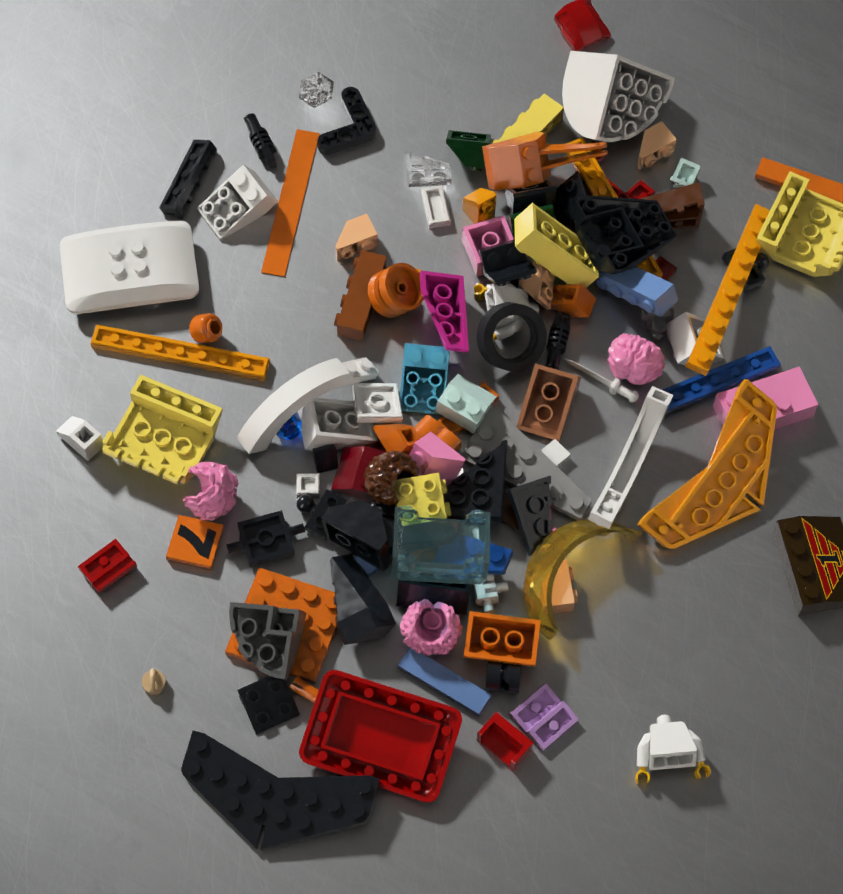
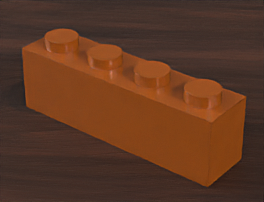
M361 250L359 258L355 257L352 267L354 274L348 277L346 285L348 292L347 295L343 294L340 303L342 310L341 313L336 314L334 326H337V335L359 341L364 340L374 309L367 293L368 283L373 275L387 268V256Z

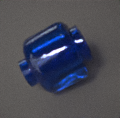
M298 412L276 433L278 438L288 441L297 438L301 434L302 421Z

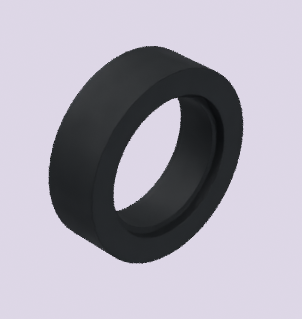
M513 302L501 303L489 309L482 317L477 329V345L482 357L492 366L506 371H522L534 365L543 354L547 342V331L541 316L534 309ZM518 315L528 324L530 341L526 350L519 356L509 359L504 358L494 347V330L497 324L505 317Z

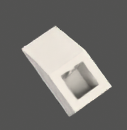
M72 416L56 430V434L87 461L102 449V435L86 420Z

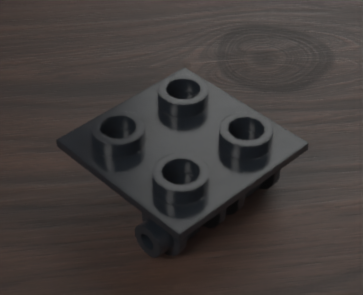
M578 171L556 188L554 214L556 220L565 227H568L575 221L574 201L590 197L588 190L585 188V181L581 179Z
M267 676L237 690L239 699L244 705L255 734L300 715L286 680Z

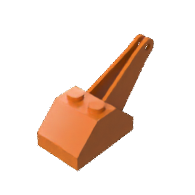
M534 132L482 146L488 187L492 190L525 188L542 183L551 175L550 168L607 155L608 150H596L607 147V143L546 144L545 133ZM590 151L551 160L548 159V154Z

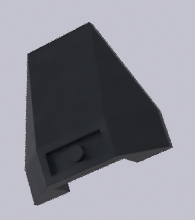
M590 196L574 201L576 235L595 269L611 274L633 270L677 237L657 200Z

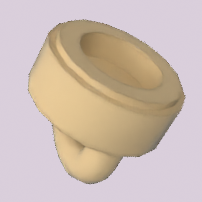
M153 668L144 674L142 686L145 692L150 695H158L164 691L166 679L162 672Z

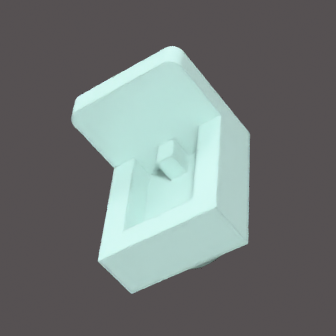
M681 158L674 175L670 178L671 183L674 184L673 187L677 189L694 184L701 166Z

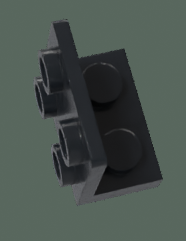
M515 239L478 250L483 274L495 285L505 286L510 284L512 280L518 278L519 280L531 278L532 274L537 273V268L527 261L526 254L519 252L515 247Z

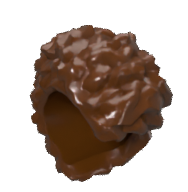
M385 452L379 456H374L373 461H370L363 475L365 478L364 487L378 505L391 506L397 504L399 500L394 491L396 480L419 476V468L416 466V461L412 460V457L404 452Z

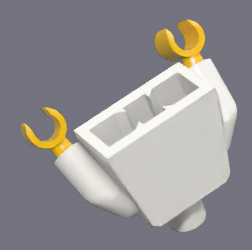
M478 283L474 286V292H479L474 293V299L477 301L485 299L487 311L498 304L513 302L526 305L539 313L538 304L528 302L527 292L524 289L515 287L511 283L505 286L491 283L487 284V287ZM518 315L505 317L497 324L494 330L493 343H495L494 340L496 339L500 341L524 328L526 321Z
M669 715L659 716L657 724L650 725V732L644 734L637 747V766H639V771L636 773L635 782L638 784V776L644 774L647 777L646 785L649 783L650 774L646 771L647 767H649L650 771L694 767L696 762L698 767L694 770L695 778L697 780L701 779L700 769L705 771L706 778L709 777L711 769L708 765L704 764L706 757L701 738L693 731L688 730L684 722H672Z

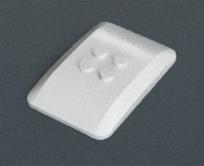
M185 221L143 223L88 231L66 236L60 242L65 302L68 311L73 314L194 298L199 292L192 231L190 225Z

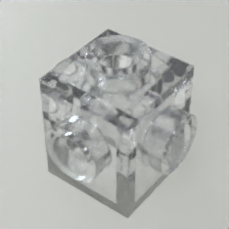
M320 72L305 78L300 84L299 99L314 108L332 99L334 81Z

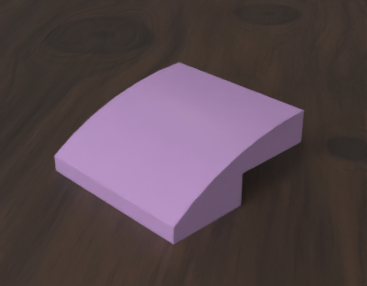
M546 683L508 714L542 751L579 720L564 701L561 702Z

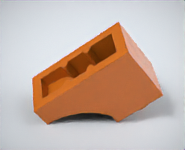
M582 284L553 285L551 309L569 314L571 318L589 317L596 298Z

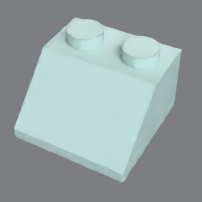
M457 374L437 401L435 412L474 434L497 396Z

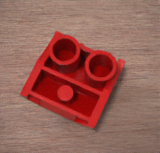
M575 0L563 6L554 15V21L572 51H580L604 38L608 39L611 37L609 29L592 6L591 0Z

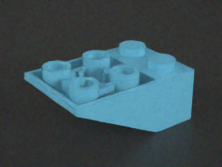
M405 343L400 390L402 411L440 415L435 412L437 401L447 387L450 351L446 350L445 347Z

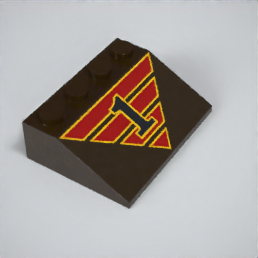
M797 516L777 520L773 534L798 616L843 608V524L841 518Z

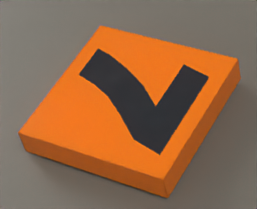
M178 515L166 559L212 570L224 525Z

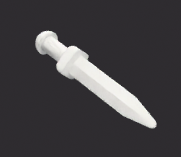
M562 358L577 370L609 386L610 394L616 395L618 393L629 399L628 402L631 403L638 400V392L636 390L631 391L622 386L619 379L615 378L612 382L576 362Z

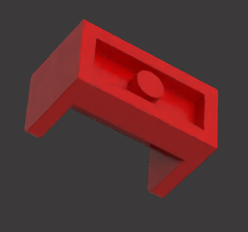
M497 712L477 733V741L513 771L533 748L534 742Z

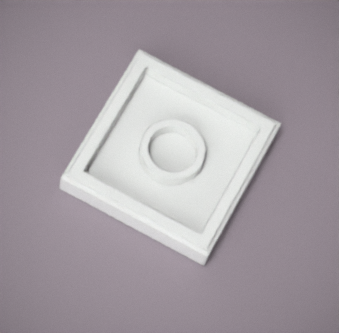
M355 383L352 385L357 423H402L403 416L397 383Z

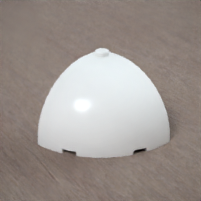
M570 51L563 80L562 97L564 111L573 129L586 138L602 142L627 140L645 130L659 115L657 111L662 103H666L669 98L675 78L619 55Z

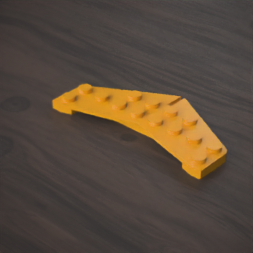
M744 379L737 388L709 465L643 515L637 525L663 547L675 549L761 510L747 499L745 495L750 497L759 506H764L777 415L776 403L748 379Z

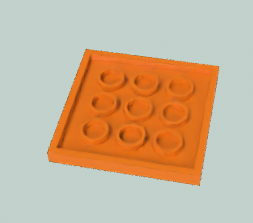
M259 567L245 603L271 605L277 608L300 609L307 613L301 643L289 676L295 678L299 676L304 681L315 684L337 629L335 621L337 609L333 599L335 592ZM232 633L225 654L247 661L237 647L239 646L235 634Z

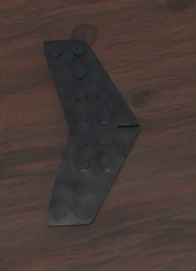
M194 730L192 731L181 767L183 776L256 849L263 827H266L261 850L365 824L370 819L380 784V778L368 775L278 778L205 733Z

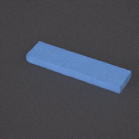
M409 647L397 665V668L478 717L491 699L492 695L426 655L418 654L411 647Z

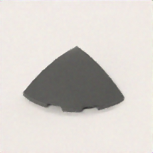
M230 602V627L236 636L239 644L237 647L247 661L252 662L259 668V671L278 679L287 680L301 643L307 613L300 609Z

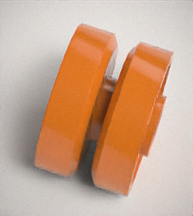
M396 263L387 269L377 272L368 283L367 293L371 305L379 314L388 318L398 317L420 306L424 300L420 287V273L413 266L406 263Z

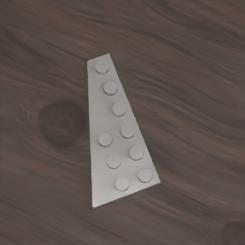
M492 404L461 454L466 459L464 464L473 467L489 451L492 452L501 445L503 440H507L505 484L514 488L551 475V484H549L550 507L581 522L592 500Z

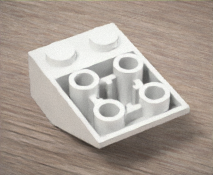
M242 165L199 205L197 210L219 239L222 240L262 217L278 201L257 173Z

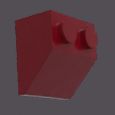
M367 446L344 447L331 491L375 502L364 487L365 478L363 475L370 461H373L374 456H379L386 451Z

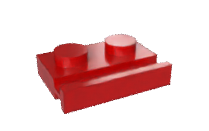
M114 539L81 563L78 569L100 594L137 567V564L122 545Z

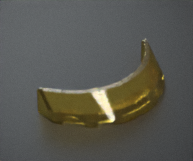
M583 519L565 524L545 537L543 543L537 546L528 562L523 582V593L529 613L528 618L541 620L539 632L549 640L558 633L552 611L553 583L560 565L575 547L594 536H607L612 532H619L634 543L642 535L641 531L613 522L610 529L588 519Z

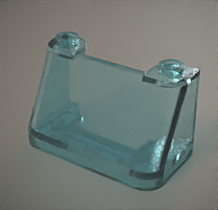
M411 506L395 507L391 576L398 580L458 584L484 583L490 564L491 512L473 510L466 515L465 520L418 517V511Z

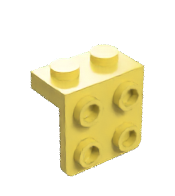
M439 473L396 480L394 491L399 500L396 505L401 526L433 521L444 524L448 523L447 516H451L449 502H444L443 494L448 493L445 479L441 480Z

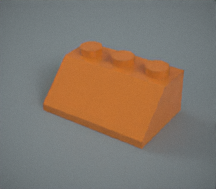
M469 611L463 657L535 667L541 620Z

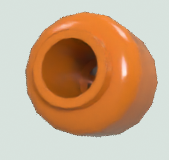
M211 313L194 316L189 325L191 337L198 343H209L218 340L222 334L221 320L218 316Z

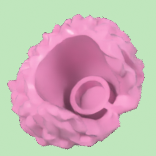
M623 333L612 341L611 347L608 349L609 358L607 362L614 377L619 380L627 379L633 385L650 383L662 375L665 367V356L662 354L660 347H657L651 341H647L646 338Z
M213 461L201 462L189 468V473L198 476L202 491L197 496H186L183 499L185 507H189L190 511L195 516L200 517L201 520L213 521L229 513L233 506L236 505V488L239 484L236 474H232L227 465L218 464Z
M423 599L420 602L416 601L410 605L407 612L403 615V620L400 624L401 633L405 636L403 643H406L408 647H411L418 654L422 652L424 656L431 654L448 655L450 650L456 646L455 644H457L463 628L460 624L459 616L454 612L453 606H448L443 602H437L433 605L428 599Z

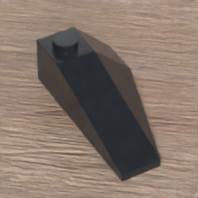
M352 554L331 557L332 584L335 587L333 599L337 609L335 621L344 645L384 638L396 625L387 602Z

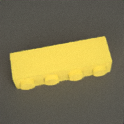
M543 94L539 99L536 98L531 103L530 108L525 113L522 112L516 122L505 129L503 136L499 140H494L492 144L534 132H544L546 137L563 119L564 107L546 94Z

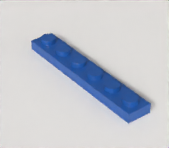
M771 346L709 370L706 376L699 374L662 389L673 395L666 414L737 386L744 379L751 380L779 369L781 363Z

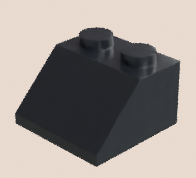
M545 180L542 183L525 188L505 189L508 213L514 214L524 211L532 203L538 207L552 204L554 209L556 186Z

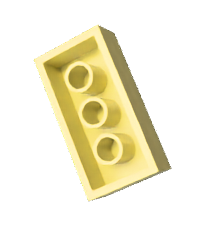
M533 203L530 204L514 219L515 247L519 252L531 257L536 264L548 269L553 276H558L567 285L582 284L585 288L599 278V271L595 269L578 236Z

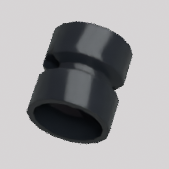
M488 661L485 690L499 691L503 688L507 693L519 694L522 665Z

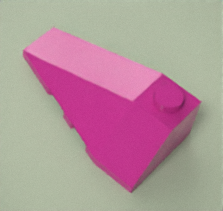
M421 270V293L445 349L468 353L464 276Z

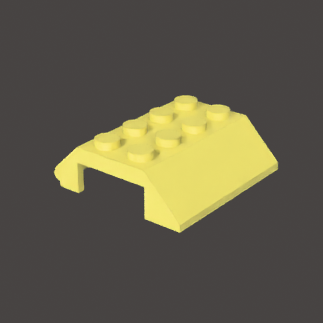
M789 171L756 241L771 259L812 277L832 275L833 272L840 271L843 265V204L807 189L810 179Z
M140 374L130 392L132 402L114 434L108 431L102 441V453L115 459L121 457L122 462L136 468L142 466V470L159 477L162 474L163 479L174 484H179L180 482L185 484L194 477L193 473L188 472L189 468L201 463L215 438L223 409Z

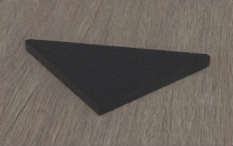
M503 440L501 445L492 452L489 451L476 462V465L467 472L464 471L447 487L448 493L443 494L444 502H449L451 516H447L448 521L502 522L508 449L507 440Z

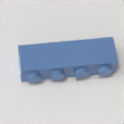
M638 267L618 274L598 270L599 278L595 280V284L601 290L609 291L614 296L621 297L630 304L643 308L648 313L661 317L678 301L674 284Z

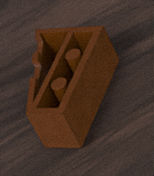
M700 182L640 198L657 200L674 230L696 228L700 225L705 205Z

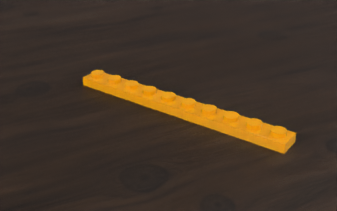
M755 204L685 366L704 376L707 375L761 248L756 238L770 210L758 204Z

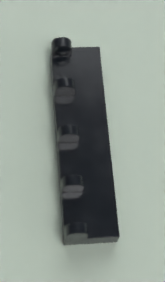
M193 140L159 207L163 213H171L177 218L183 219L185 214L182 209L185 203H191L192 197L190 193L194 185H200L201 180L198 177L202 169H208L210 164L207 159L210 153L215 154L217 151L211 140Z

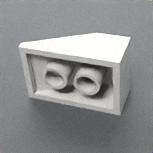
M315 398L297 412L305 450L312 451L314 448L335 444L336 450L344 449V447L376 444L378 441L377 435L373 430L374 423H357L354 401Z

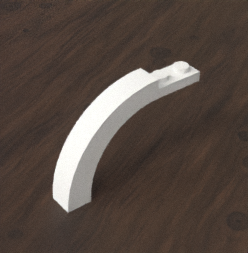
M366 357L342 363L338 358L319 363L293 377L271 394L247 420L236 439L249 454L267 450L280 428L306 404L333 389L376 379L379 371Z
M652 386L621 456L594 505L588 520L610 529L647 457L673 398L672 394Z

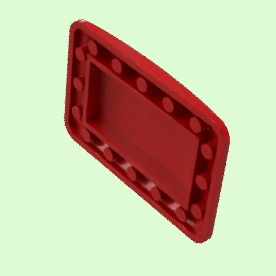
M330 670L322 678L299 748V755L301 760L309 765L343 776L368 775L380 778L379 788L429 803L436 800L440 794L461 728L462 715L454 707L339 670Z

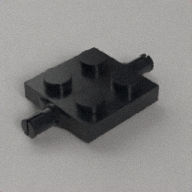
M281 510L237 522L240 541L226 544L229 554L242 550L247 556L249 566L254 567L295 555L292 536L305 533L303 523L289 527Z

